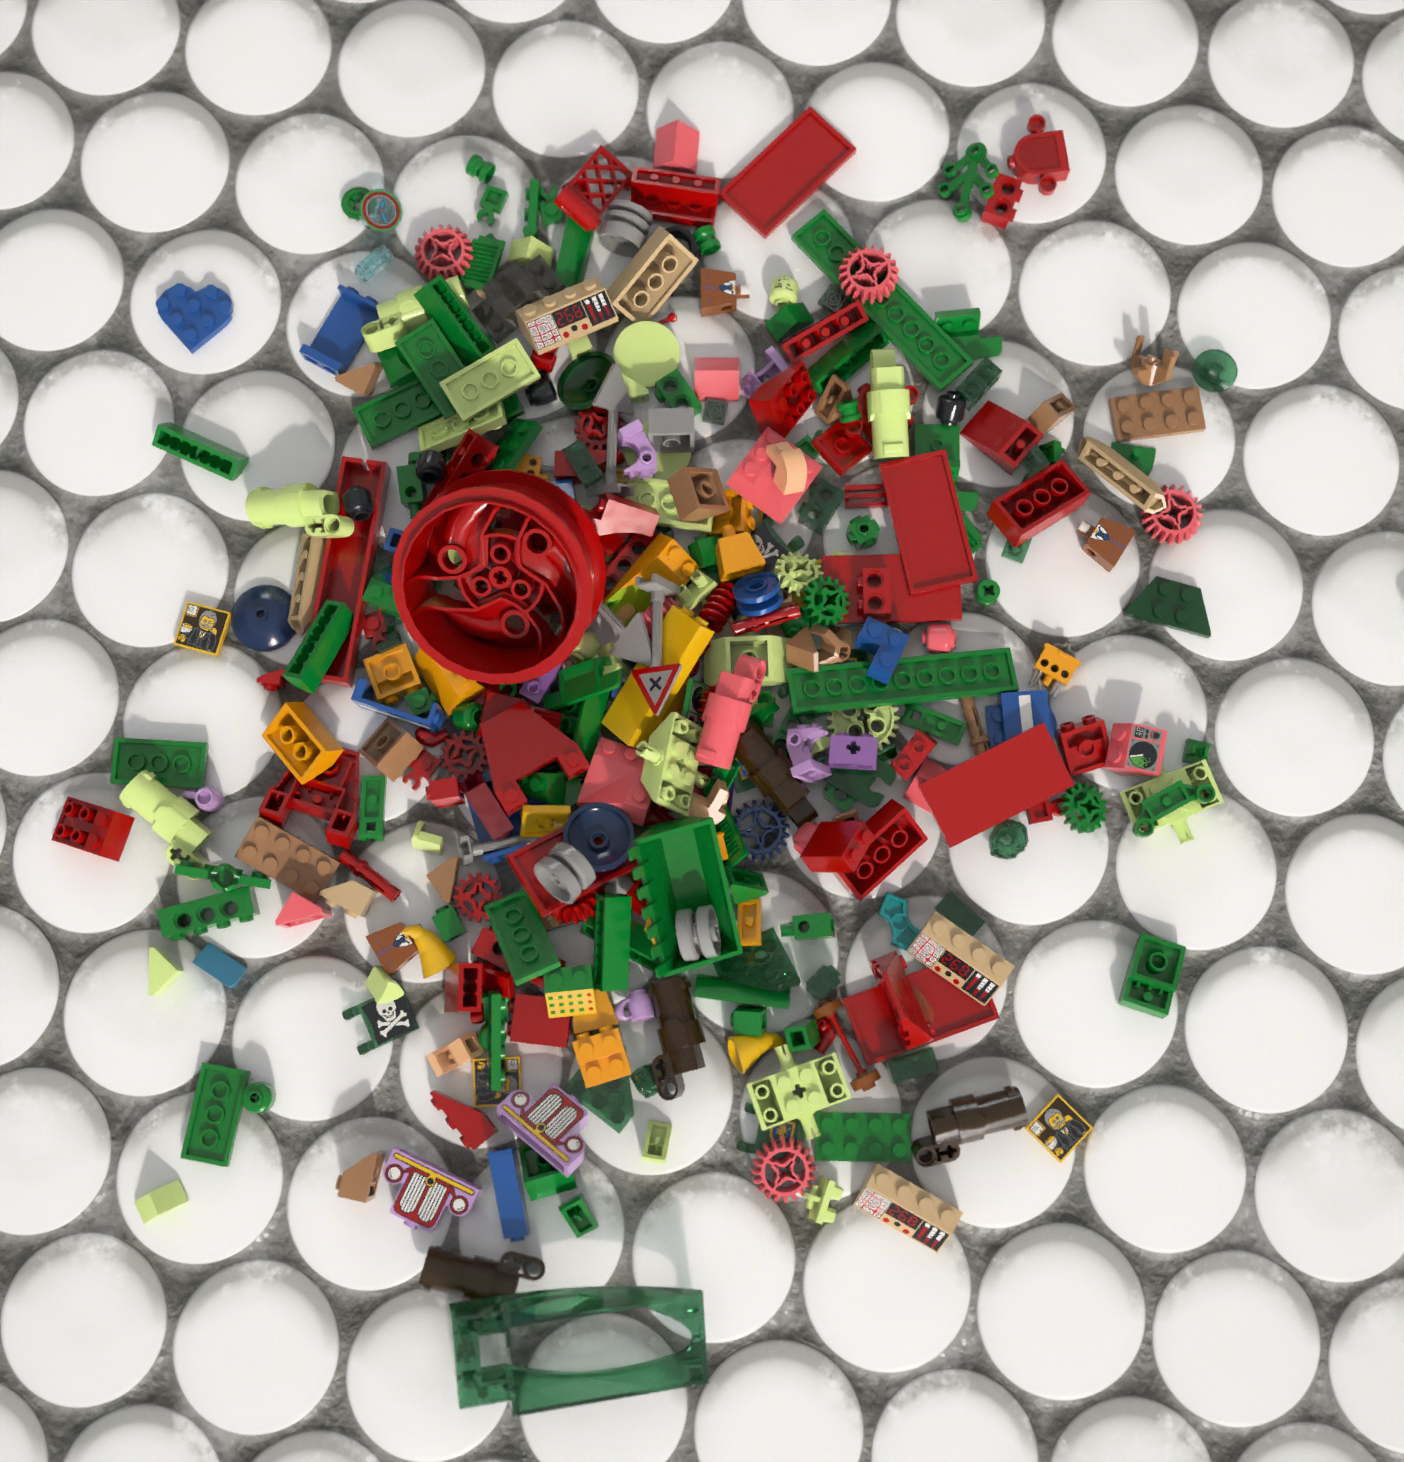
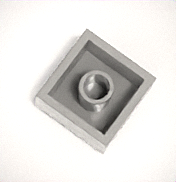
M658 406L648 409L649 442L656 454L694 453V408H688L687 406H678L676 408Z

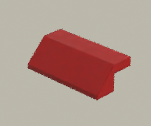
M634 166L629 201L648 210L653 216V221L694 227H703L705 225H712L714 227L721 178Z

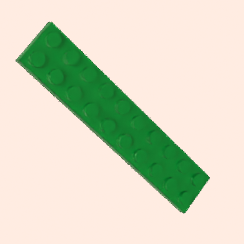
M823 209L791 236V240L846 296V290L841 289L842 282L838 280L840 275L839 267L842 265V259L847 258L849 251L854 253L856 246L860 250H863V248ZM859 264L853 268V270L850 273L851 276L855 275L856 272L859 271ZM886 273L882 274L881 277L878 278V285L885 280ZM898 283L895 284V290L890 291L888 298L883 296L881 303L874 299V303L871 305L869 300H865L862 307L869 321L882 327L887 339L939 393L973 365L974 361ZM853 295L848 296L847 298L853 302Z
M1010 647L903 657L899 659L887 685L866 675L872 661L818 666L819 672H812L800 667L785 670L792 715L1000 695V693L1018 692L1019 690Z

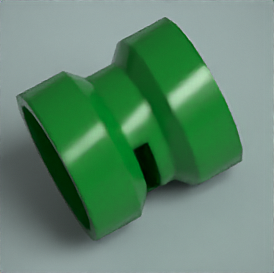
M477 154L470 158L466 166V174L471 177H478L479 181L484 184H488L491 181L496 170L495 164L490 161L485 162Z
M712 225L700 227L693 233L696 242L700 245L699 251L702 256H710L721 249L720 241L715 238L716 232Z

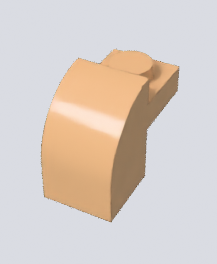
M787 441L767 445L766 454L776 465L773 481L783 495L804 491L807 479V465L801 449H793Z
M717 779L707 798L693 792L688 816L712 817L715 825L721 822L726 816L723 805L726 804L729 798L726 782Z
M472 1031L447 1046L430 1053L426 1057L436 1076L439 1077L459 1068L485 1051L479 1044L475 1032Z

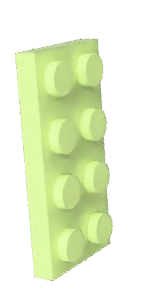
M515 338L439 382V385L462 422L465 423L540 379L541 375L518 339Z
M503 400L465 423L462 422L456 413L447 420L441 417L418 427L420 452L434 450L440 453L450 447H457L469 428L480 435L501 428L507 424Z
M635 476L633 481L628 479L627 485L635 486L634 496H627L625 499L656 508L660 515L657 522L658 526L712 532L714 516L697 522L680 521L667 480L654 478L640 479L639 476Z

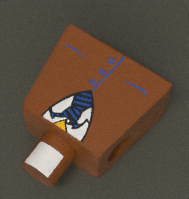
M700 268L701 317L736 311L737 299L750 298L749 285H736V273Z
M1101 518L1095 527L1083 520L1076 532L1087 538L1082 550L1106 571L1110 572L1115 567L1136 531L1106 518Z
M403 922L366 936L386 973L390 976L396 974L419 954L414 939L409 935L401 934V931L407 927Z

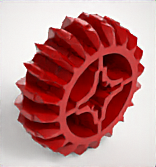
M603 886L587 894L572 904L553 912L550 916L552 918L555 917L559 923L564 920V923L567 925L571 921L577 925L581 919L586 922L588 916L595 918L596 893H606L605 887Z

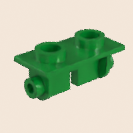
M733 758L730 770L717 766L714 767L712 774L717 777H709L702 790L704 797L707 798L717 779L726 782L727 789L729 790L741 767L735 758Z

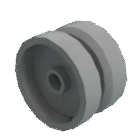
M564 842L557 843L549 851L548 856L542 857L534 865V873L540 884L554 898L566 904H572L580 896L581 890L587 889L596 878L595 872L587 859L577 849Z
M711 904L699 906L696 914L691 908L680 909L676 912V935L683 959L686 962L698 960L701 953L706 958L719 957L721 954V935L714 907Z

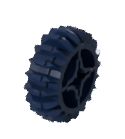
M752 800V808H749L745 802L743 803L745 811L743 812L740 808H737L735 811L739 817L732 815L738 830L741 822L748 815H753V825L745 828V830H739L742 837L753 838L757 843L758 850L746 845L749 854L753 855L752 862H756L757 856L761 857L762 863L765 862L766 854L773 860L774 854L772 851L780 855L782 851L778 845L782 847L787 846V843L781 839L790 837L789 833L783 832V830L790 828L789 824L782 825V822L787 820V816L784 815L779 818L778 815L781 813V810L778 808L773 812L774 803H770L769 807L765 808V800L761 801L760 807H757L756 800ZM759 813L770 816L776 825L764 824ZM756 820L760 829L766 830L765 833L762 832L761 842L757 833L752 832V829L755 830ZM778 832L776 841L765 849V836Z

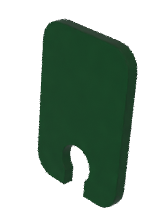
M851 747V754H856L857 747ZM829 754L823 762L827 766H829ZM877 758V770L830 768L832 775L822 780L867 807L875 808L882 802L885 796L879 792L871 791L868 786L869 781L878 777L891 787L896 779V771L892 766Z

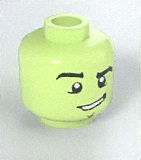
M789 275L776 277L770 287V302L778 309H781L785 304L796 303L799 293L798 283Z

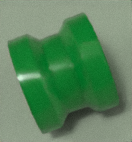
M857 398L844 400L836 404L837 410L840 411V423L855 421L862 417L861 412L857 408L859 404Z
M989 579L982 581L975 591L976 600L985 606L992 605L1000 595V587L997 582Z

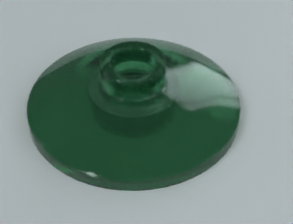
M1218 349L1202 352L1195 359L1192 367L1195 382L1202 389L1214 393L1230 388L1235 382L1238 373L1234 359L1228 353ZM1209 371L1215 372L1216 376L1210 375Z

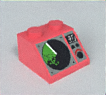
M1113 723L1105 768L1120 776H1160L1168 731L1134 723Z

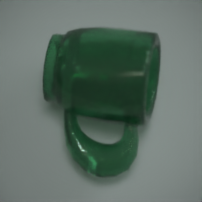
M652 1063L639 1067L629 1075L637 1091L645 1099L658 1093L652 1071Z

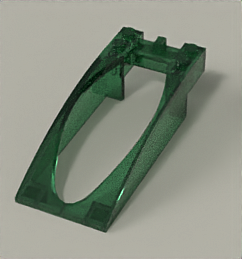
M657 1286L572 1287L513 1293L449 1303L459 1409L509 1401L512 1417L708 1384L703 1292L699 1289ZM640 1307L656 1311L677 1320L686 1326L692 1335L690 1343L684 1349L671 1355L618 1368L584 1372L542 1370L507 1363L481 1367L478 1338L503 1333L506 1347L509 1348L512 1346L510 1328Z

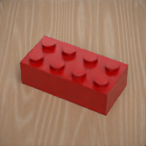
M1061 459L993 500L987 516L1012 546L1016 548L1084 506L1091 491L1067 463Z
M892 798L865 822L875 837L855 872H832L844 889L859 902L928 840L908 810Z

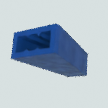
M517 1145L494 1149L488 1152V1160L504 1239L510 1238L511 1242L525 1240V1235L530 1233Z

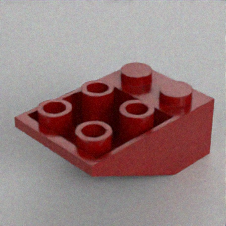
M798 361L761 385L748 400L761 435L767 427H770L785 438L816 400V393L804 361Z
M989 400L960 431L962 437L1010 476L1037 447L1044 436L1027 420Z
M68 796L51 840L119 862L135 818Z

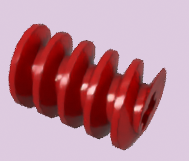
M730 582L717 583L718 586L711 592L710 597H708L698 614L699 617L709 623L707 627L715 633L722 632L727 619L730 618L731 613L735 610V606H737L732 591L734 584Z

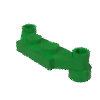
M1182 780L1177 781L1138 803L1141 808L1132 828L1133 834L1140 838L1150 836L1154 832L1153 822L1191 801L1202 804L1211 802L1216 795L1215 789L1209 784L1194 786L1183 784ZM1200 792L1204 794V798L1200 796ZM1139 826L1144 828V832L1139 830Z

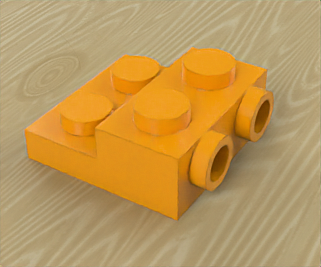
M733 489L724 490L730 511L714 516L712 532H702V535L707 534L708 537L722 536L720 529L730 524L734 526L736 534L748 532L751 535V530L755 529L752 509H755L756 506Z
M406 643L363 660L377 700L382 705L394 706L399 702L398 699L424 688Z
M612 1025L599 1028V1034L590 1036V1032L577 1035V1041L572 1042L586 1088L632 1074L619 1028L613 1029Z

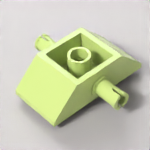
M747 615L741 616V620L747 618ZM752 631L742 634V636L711 640V646L704 655V684L715 686L720 671L733 674L738 658L745 654L766 661V672L761 686L787 685L785 670L796 668L795 665L789 664L786 661V643L791 638L774 635L755 636V632ZM758 698L752 704H758Z
M671 712L650 735L648 743L642 741L637 745L636 748L643 752L636 750V754L645 758L641 782L652 800L683 817H688L694 785L698 788H704L707 781L702 778L709 779L706 774L697 770L699 761L694 759L703 727L676 712Z
M1206 759L1170 773L1168 771L1165 772L1163 766H1161L1160 776H1152L1147 782L1119 792L1132 825L1134 826L1141 808L1138 803L1177 781L1182 780L1183 784L1194 786L1209 784L1216 792L1215 798L1211 802L1202 804L1191 801L1153 822L1154 830L1167 824L1173 825L1180 844L1193 840L1194 837L1186 821L1187 817L1224 802ZM1200 792V796L1204 798V794ZM1139 826V830L1144 832V828Z
M787 1043L775 1047L774 1050L781 1065L780 1071L746 1084L761 1130L764 1131L797 1118V1120L800 1119L806 1140L818 1137L821 1133L813 1116L815 1111L852 1098L836 1052L797 1064L794 1062L791 1052H789ZM795 1085L801 1087L800 1097L792 1093L795 1090Z

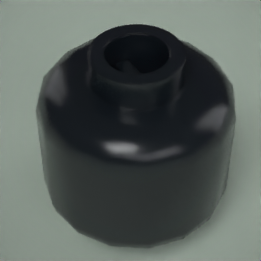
M947 391L946 394L939 396L935 415L940 420V423L947 426H955L958 422H961L965 415L966 400L957 391Z
M434 450L420 453L415 469L417 478L430 485L442 481L446 471L445 457Z
M352 486L342 496L347 517L354 521H365L370 518L375 508L371 492L368 489Z

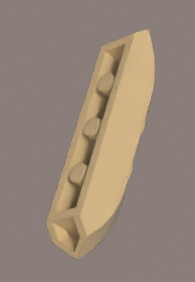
M1089 436L1080 441L1077 452L1078 459L1141 509L1154 514L1167 508L1165 497L1160 487L1119 453L1101 441Z
M306 531L302 533L288 615V623L291 628L301 635H304L311 626L327 538L310 536Z

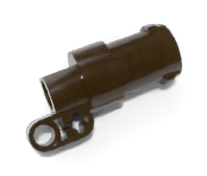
M754 720L747 723L744 733L741 732L734 754L748 771L746 776L764 798L770 797L781 812L787 814L797 828H800L806 822L813 821L819 815L806 799V796L810 793L809 789L800 779L792 776L790 770L793 767L792 761L781 748L777 749Z
M686 975L655 982L648 986L649 998L653 999L660 1026L657 1033L663 1055H659L653 1060L652 1071L659 1096L664 1100H673L682 1096L685 1090L682 1073L706 1067L700 1043L706 1042L701 1019L696 1018L689 991L691 983ZM668 1062L669 1067L663 1068L662 1063ZM672 1074V1077L665 1079L666 1075ZM669 1082L675 1086L674 1094H670L667 1086Z
M1005 1086L1001 1091L976 1097L973 1094L948 1099V1106L926 1111L931 1135L916 1139L911 1145V1151L920 1166L931 1167L956 1160L960 1155L959 1145L982 1140L984 1135L1013 1129L1014 1131L1021 1130L1022 1127H1026L1028 1124V1119L1020 1090L1016 1086ZM922 1150H929L925 1155H919Z
M439 1245L429 1246L418 1286L427 1292H430L432 1289L462 1297V1302L484 1308L487 1305L488 1298L512 1304L519 1278L529 1281L539 1280L545 1273V1265L539 1258L513 1251L506 1252L500 1261L478 1255L471 1258L442 1250L443 1247ZM512 1256L514 1257V1262L521 1264L522 1259H525L526 1262L522 1270L523 1274L518 1273L520 1268L516 1266L508 1270L504 1260H508ZM532 1262L540 1266V1273L536 1277L530 1276L527 1271L528 1265Z

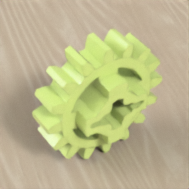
M789 551L787 556L782 554L780 559H777L773 573L778 576L781 582V589L787 587L788 593L796 591V595L799 596L803 589L809 587V582L818 577H823L824 572L820 571L822 566L815 565L816 559H808L809 554L801 556L800 551H797V554L793 555Z

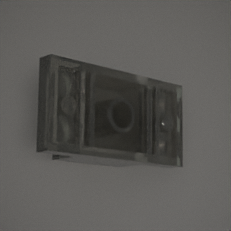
M540 254L523 268L515 260L481 288L487 295V298L476 306L472 312L493 340L499 344L519 327L515 310L562 291L566 287Z

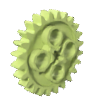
M881 706L876 707L874 710L861 708L862 716L868 718L865 721L868 734L878 737V751L883 750L882 743L886 746L890 745L888 738L894 739L896 737L892 730L899 729V726L894 724V722L900 720L899 716H894V713L899 710L898 707ZM853 709L854 715L846 716L841 710L828 712L831 716L825 717V721L831 722L826 727V730H833L831 735H836L838 732L849 733V729L852 727L857 728L860 734L865 733L863 722L857 720L860 716L859 709ZM879 722L882 725V731L874 732L871 728V723Z

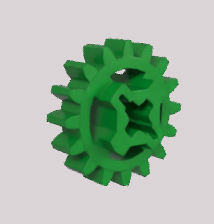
M821 576L809 582V587L803 589L806 597L801 598V601L806 602V605L802 609L809 611L806 617H813V624L820 623L821 627L833 626L837 622L844 620L842 615L848 614L849 611L845 609V606L850 605V602L846 601L845 598L849 596V593L842 591L845 585L838 586V579L831 581L830 576L824 578Z
M1089 783L1074 784V786L1065 790L1066 794L1060 796L1064 800V803L1058 805L1063 808L1060 816L1066 817L1063 823H1070L1071 831L1077 830L1078 834L1091 833L1095 829L1101 828L1100 823L1106 821L1103 814L1108 813V810L1103 808V805L1107 801L1101 800L1103 793H1096V786L1089 787Z

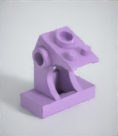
M773 346L765 350L764 359L768 365L758 373H754L751 369L742 379L743 383L740 389L748 399L763 385L760 382L763 378L767 376L771 380L789 368Z
M639 419L620 428L617 436V445L620 450L625 447L630 448L636 453L638 458L635 464L623 470L622 477L628 478L629 481H633L635 476H639L640 479L650 478L657 471L656 452L643 432V425Z
M812 724L810 728V725H797L796 729H788L786 746L793 764L790 770L794 778L813 784L832 775L830 767L815 761L811 752L814 742L829 734L828 731L822 729V726ZM808 740V745L804 747L805 741Z

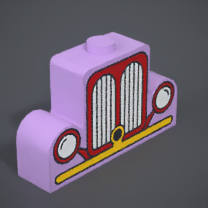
M553 1084L534 1103H532L528 1092L525 1090H515L497 1106V1118L567 1178L583 1162L585 1143L582 1137L577 1134L587 1125L588 1111L580 1105L575 1096L568 1095L556 1084Z
M398 1146L393 1148L383 1169V1177L388 1183H402L390 1212L405 1220L404 1224L413 1229L420 1227L428 1232H433L437 1229L447 1206L453 1215L464 1216L472 1210L482 1190V1187Z

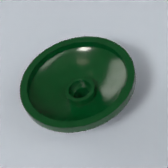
M600 351L589 352L573 360L564 369L558 380L557 394L561 402L566 407L574 410L593 407L592 402L612 364L616 363L609 354Z

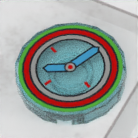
M373 189L365 193L358 207L359 219L364 227L377 234H388L394 231L402 220L403 211L401 203L394 194L384 189Z

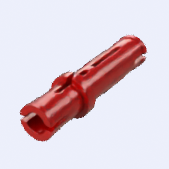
M797 603L761 616H750V618L731 622L730 624L735 637L752 631L756 633L759 632V629L801 618Z
M349 849L341 853L338 861L353 871V875L365 880L392 903L400 896L402 891L373 870L366 860L362 861Z

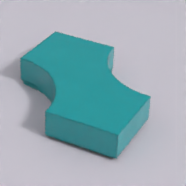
M886 892L877 914L881 915L890 925L892 932L890 945L906 951L920 930L914 927L908 918V900Z

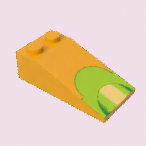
M659 533L603 602L627 627L636 613H642V611L652 605L651 594L635 586L636 577L640 576L648 581H652V574H658L678 586L681 584L686 585L690 580V576L700 566L673 538Z

